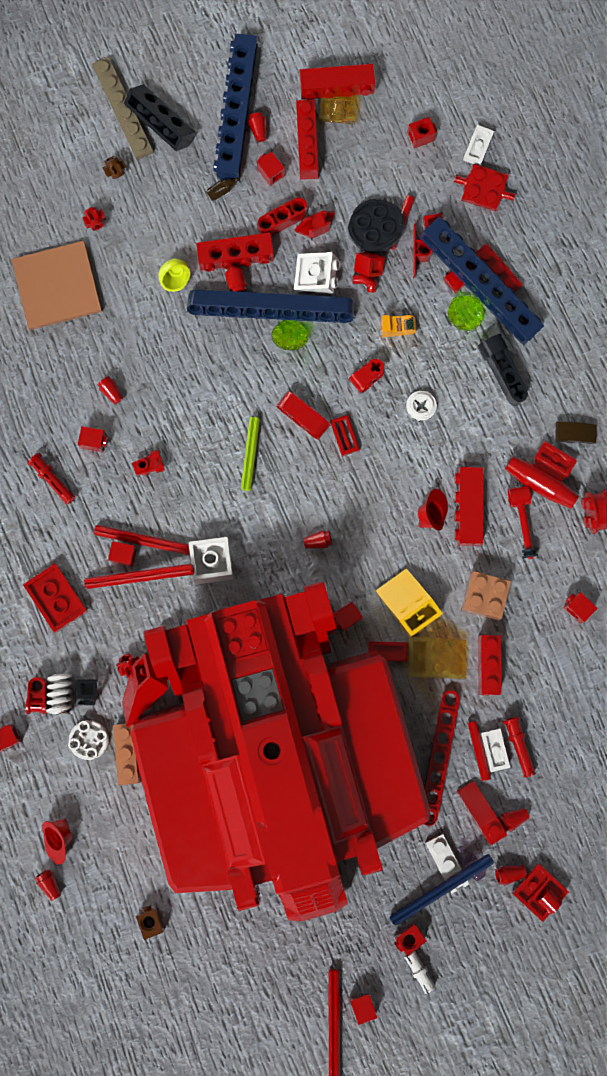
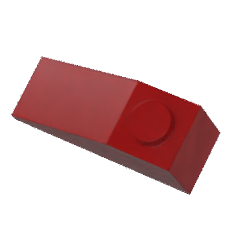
M474 781L457 790L481 834L490 846L507 836L499 819Z

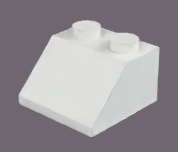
M227 537L189 542L191 564L194 565L195 570L193 574L195 585L233 580Z

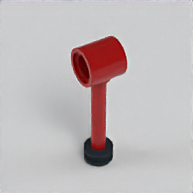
M528 486L508 489L509 505L511 508H518L525 550H522V553H524L522 557L533 559L538 554L535 552L537 548L532 546L525 509L526 505L531 504L530 490Z

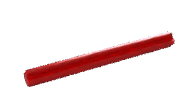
M96 525L94 528V534L97 536L190 556L189 544L102 525Z
M184 564L90 577L84 579V586L87 589L188 576L193 575L195 570L194 565Z
M329 969L328 971L329 1076H340L338 969Z

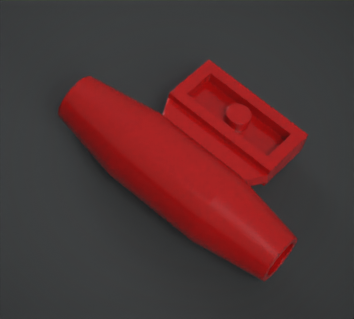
M546 441L542 443L536 453L534 464L512 456L505 468L521 484L528 486L529 489L549 501L572 509L579 498L578 494L562 482V480L569 476L577 460Z

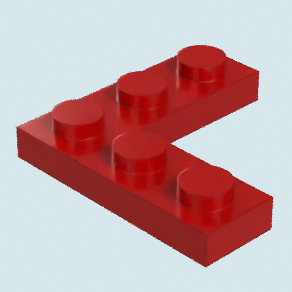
M485 244L476 251V255L489 265V269L494 274L501 277L503 283L508 288H511L514 292L522 288L523 284L488 244ZM466 264L469 269L473 270L471 264ZM452 271L443 279L454 293H457L465 286Z

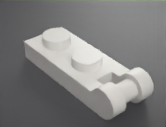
M443 833L425 842L444 881L462 870ZM468 880L460 886L453 889L452 891H450L451 894L455 893L457 891L456 889L460 888L461 886H468Z

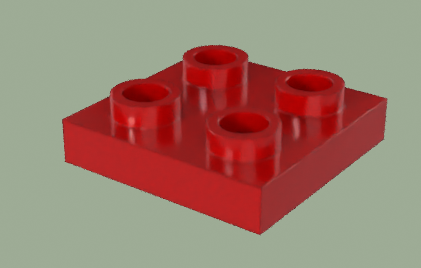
M539 863L535 865L512 892L542 922L559 909L564 897L569 893Z

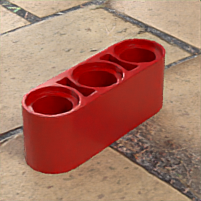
M297 197L262 215L258 219L259 234L270 232L271 236L303 220L307 215L306 201L303 198ZM296 207H301V208H303V210H302V211H296L295 208H296ZM284 215L287 218L280 220L278 217ZM264 224L270 225V227L267 229L263 228L262 226Z
M290 391L276 405L283 414L317 440L331 426L325 418Z

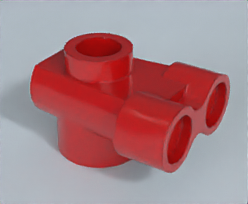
M158 449L151 451L150 455L132 462L136 476H146L151 472L156 471L160 473L165 471ZM142 463H146L145 468H140L139 466Z

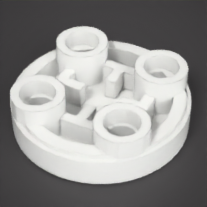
M93 720L81 721L71 730L68 746L78 758L84 760L96 759L106 751L109 744V735L101 723Z

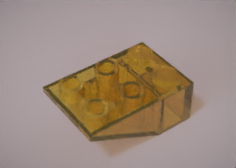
M409 637L407 677L466 679V640Z

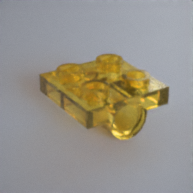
M352 95L351 97L339 96L330 99L321 98L319 121L355 124L358 95Z

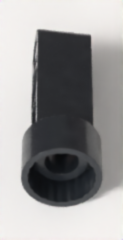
M497 334L480 343L477 348L484 361L488 362L507 401L513 406L520 405L526 400L528 391L507 352L508 347L502 335ZM503 360V363L497 364V362ZM505 375L512 377V383L505 380ZM514 394H520V397H515Z

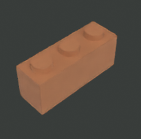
M134 723L129 728L126 724L113 725L118 786L141 782L130 733Z

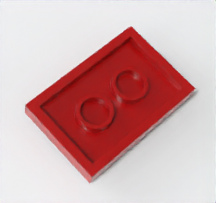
M56 563L23 584L54 633H57L88 612Z

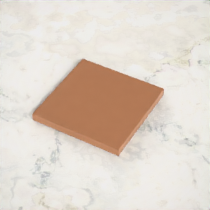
M84 241L11 259L29 330L102 312Z

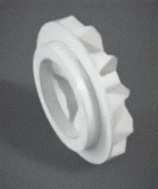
M417 391L409 396L406 407L411 418L421 421L428 420L434 415L437 404L435 398L430 393ZM426 400L424 406L426 410L421 409L417 412L418 405L416 404V402L421 404Z

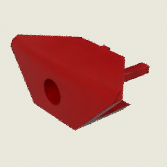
M323 210L309 216L294 230L296 233L310 238L322 235L330 230L335 211Z

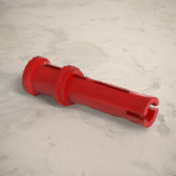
M37 453L29 459L27 464L35 469L38 477L44 479L66 505L76 498L55 475L53 467L45 462L41 453Z
M515 716L503 720V724H506L509 733L508 739L510 742H513L523 777H530L531 774L535 775L536 772L524 740L526 734L522 731L519 722L520 716Z

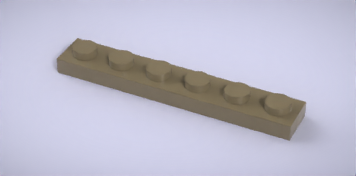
M109 57L92 63L136 160L153 154V150L136 114L123 104L127 95Z

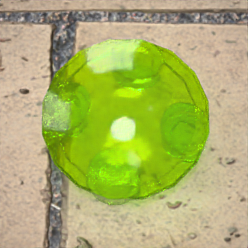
M455 297L448 306L447 314L449 320L459 330H474L480 326L484 319L483 306L477 297Z
M284 320V322L274 327L271 337L277 347L293 351L305 346L308 342L309 330L294 320Z

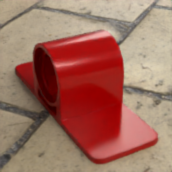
M416 224L413 226V279L416 273V263L429 261L433 252L422 240H416ZM426 249L429 253L423 254L420 250Z

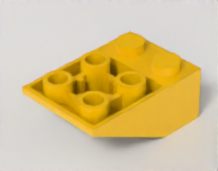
M407 568L376 590L378 596L409 638L443 614Z

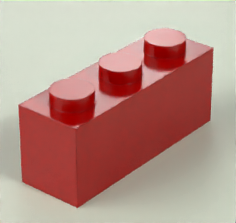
M501 635L478 636V695H501Z

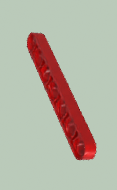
M455 691L444 692L440 700L424 786L426 796L428 792L434 791L437 793L438 798L433 803L428 802L430 811L434 814V819L431 822L424 823L426 826L434 825L438 819L459 706V695ZM447 694L455 696L456 701L453 705H448L445 702ZM444 713H449L452 716L450 724H444L441 721ZM442 732L448 735V741L445 744L438 742L437 737ZM437 752H442L445 756V760L442 763H436L434 760V755ZM437 771L441 774V780L438 783L431 781L430 775L432 772Z

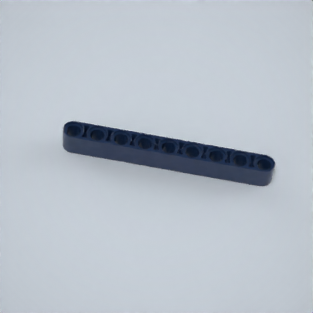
M191 290L188 294L187 312L192 315L349 323L354 319V301L347 297Z

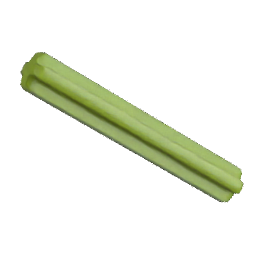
M250 417L241 482V490L251 491L260 423L258 417Z

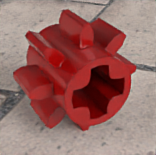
M91 207L84 212L85 216L82 219L87 229L91 227L93 231H97L104 227L103 221L107 219L102 209L98 210L97 207Z
M125 654L120 657L119 663L116 665L121 677L126 675L129 678L131 667L139 659L137 655L133 657L131 654Z

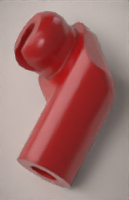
M364 275L352 276V284H364L367 286V292L369 293L377 291V281L372 277Z

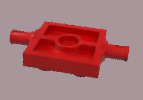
M473 164L467 178L456 175L454 183L464 185L461 201L495 212L503 198L514 201L516 195L505 191L507 174Z

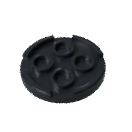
M377 198L370 199L354 209L349 221L348 230L353 243L359 249L369 253H380L389 250L398 243L404 231V219L400 209L394 203L377 200Z

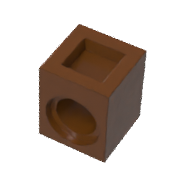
M149 905L140 909L136 919L143 939L146 940L163 933L165 927L157 906L152 908ZM145 917H153L155 925L148 926L145 923Z

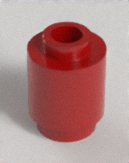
M238 266L229 267L224 273L229 291L246 292L247 283L242 268H238Z

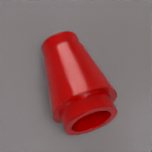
M261 112L249 115L248 123L256 142L266 141V117Z
M107 376L97 384L98 390L113 402L114 405L124 399L114 378L111 379L110 376Z
M321 530L303 538L305 549L328 548V546L333 545L329 530Z
M522 808L502 813L498 819L506 832H512L530 817L527 810Z
M524 865L499 866V868L495 869V877L499 885L503 884L506 886L526 877V869Z
M50 869L41 872L35 877L36 884L50 901L61 896L54 872H51Z

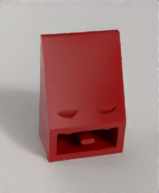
M146 653L131 667L122 700L126 726L128 728L147 709L151 708L153 703L160 696L164 695L168 689L166 676L157 679L150 657Z

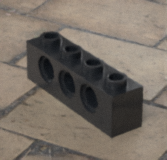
M144 84L130 88L123 104L175 151L189 147L196 131Z

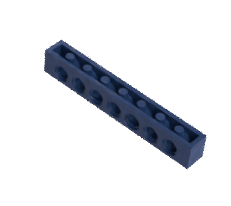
M235 33L234 41L231 40L230 52H232V58H228L230 74H226L225 86H228L227 92L224 91L223 94L225 109H221L223 124L218 129V137L221 138L220 143L216 144L218 160H214L213 166L217 179L240 178L258 46L257 36ZM235 105H236V106H239V107L236 108V109L231 108L232 106H235ZM233 122H234V123H237L235 126H230V125H229L230 123H233ZM228 140H234L233 143H227ZM226 157H232L229 161L224 160Z
M439 216L423 231L419 238L522 345L530 341L544 327L541 319L529 310L525 302L520 301L516 297L515 292L503 283L499 275L494 274L489 269V265L476 255L472 247H468L465 244L463 238L450 228L446 220H442ZM440 237H445L447 242H443ZM453 250H457L460 256L455 255ZM466 264H471L473 270L469 269ZM480 277H483L486 283H482ZM493 291H497L498 294H499V297H496V296L493 294ZM506 304L512 307V311L506 308ZM519 318H523L525 324L520 323Z

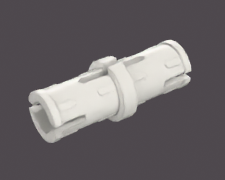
M413 951L408 956L405 955L404 958L413 971L412 975L414 978H417L424 993L427 994L433 991L436 986L427 972V967L423 966L416 951Z

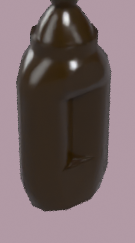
M239 178L223 179L208 188L206 193L211 201L217 200L230 192L236 181H239Z

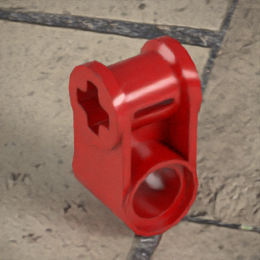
M372 359L349 377V381L360 394L367 391L383 376V362L380 359ZM372 367H379V372H377L376 370L372 371Z
M35 677L28 682L26 714H31V712L43 713V715L48 714L46 712L49 709V705L46 704L49 701L47 693H49L47 688L49 682L47 679ZM36 681H40L42 683L43 687L41 691H37L35 689L34 685Z

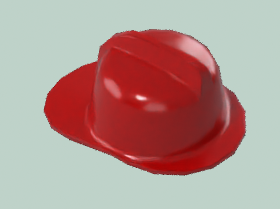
M431 490L427 501L418 508V526L420 528H434L437 531L443 529L448 503L446 496L441 490Z
M65 818L52 823L45 821L42 824L46 852L52 862L58 865L64 863L66 847L72 840V832Z

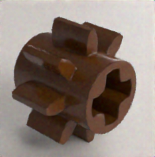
M114 155L104 161L106 166L102 168L107 177L111 176L112 179H117L125 174L123 169L127 166L122 158L118 159Z

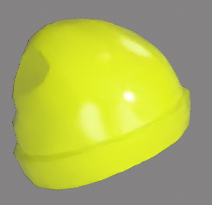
M176 258L166 261L161 266L158 274L161 286L165 290L172 292L183 289L190 278L191 271L189 265L185 261Z

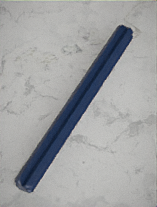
M486 854L391 914L389 917L393 925H398L493 865V858Z

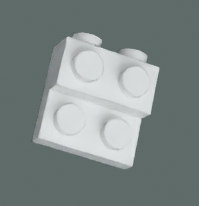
M333 252L298 254L294 290L296 292L334 294V288L338 287L336 270L340 269V260Z

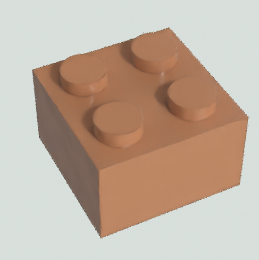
M475 571L471 572L461 611L497 621L501 620L511 581Z

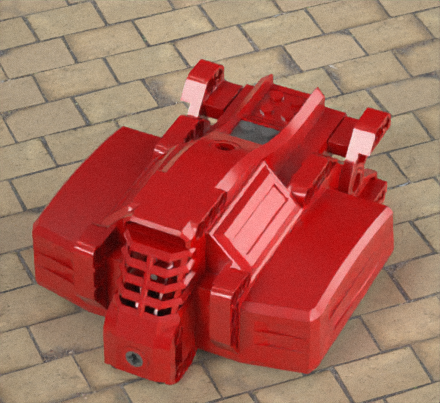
M324 581L304 586V592L286 597L284 594H278L260 600L255 599L217 610L210 614L188 619L185 621L186 625L168 630L163 625L143 631L150 661L157 679L166 676V680H169L174 695H182L184 704L140 716V718L136 719L130 731L168 885L175 893L233 890L238 911H243L260 905L259 884L272 881L275 893L279 895L283 903L288 921L309 920L336 912L348 904L337 864L338 861L357 857L360 871L364 876L382 871L383 868L377 849L429 821L430 807L387 660L382 654L374 650L327 664L324 662L322 655L331 653L327 635L334 634V629H336Z

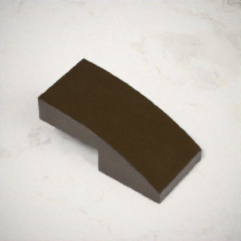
M556 422L555 441L595 444L597 425L579 422Z

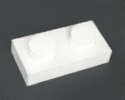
M477 125L463 160L481 166L494 131Z
M501 729L480 733L490 772L510 768Z

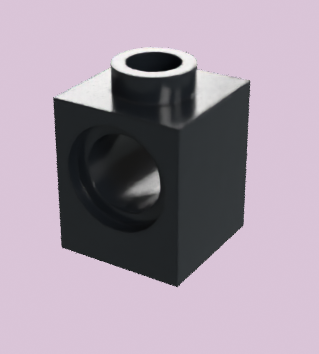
M77 679L75 685V705H95L97 700V680Z

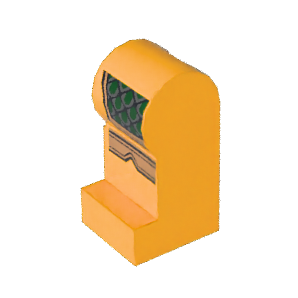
M382 315L381 317L382 338L411 335L417 332L416 318L413 315L402 317Z

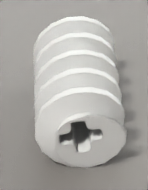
M54 674L47 678L48 681L53 682L47 688L53 691L47 693V696L52 698V700L47 701L46 704L52 706V708L47 709L46 712L50 714H70L66 710L71 709L72 706L66 704V702L71 701L72 698L66 696V694L72 692L71 689L67 688V686L72 685V682L68 681L67 678L73 675Z

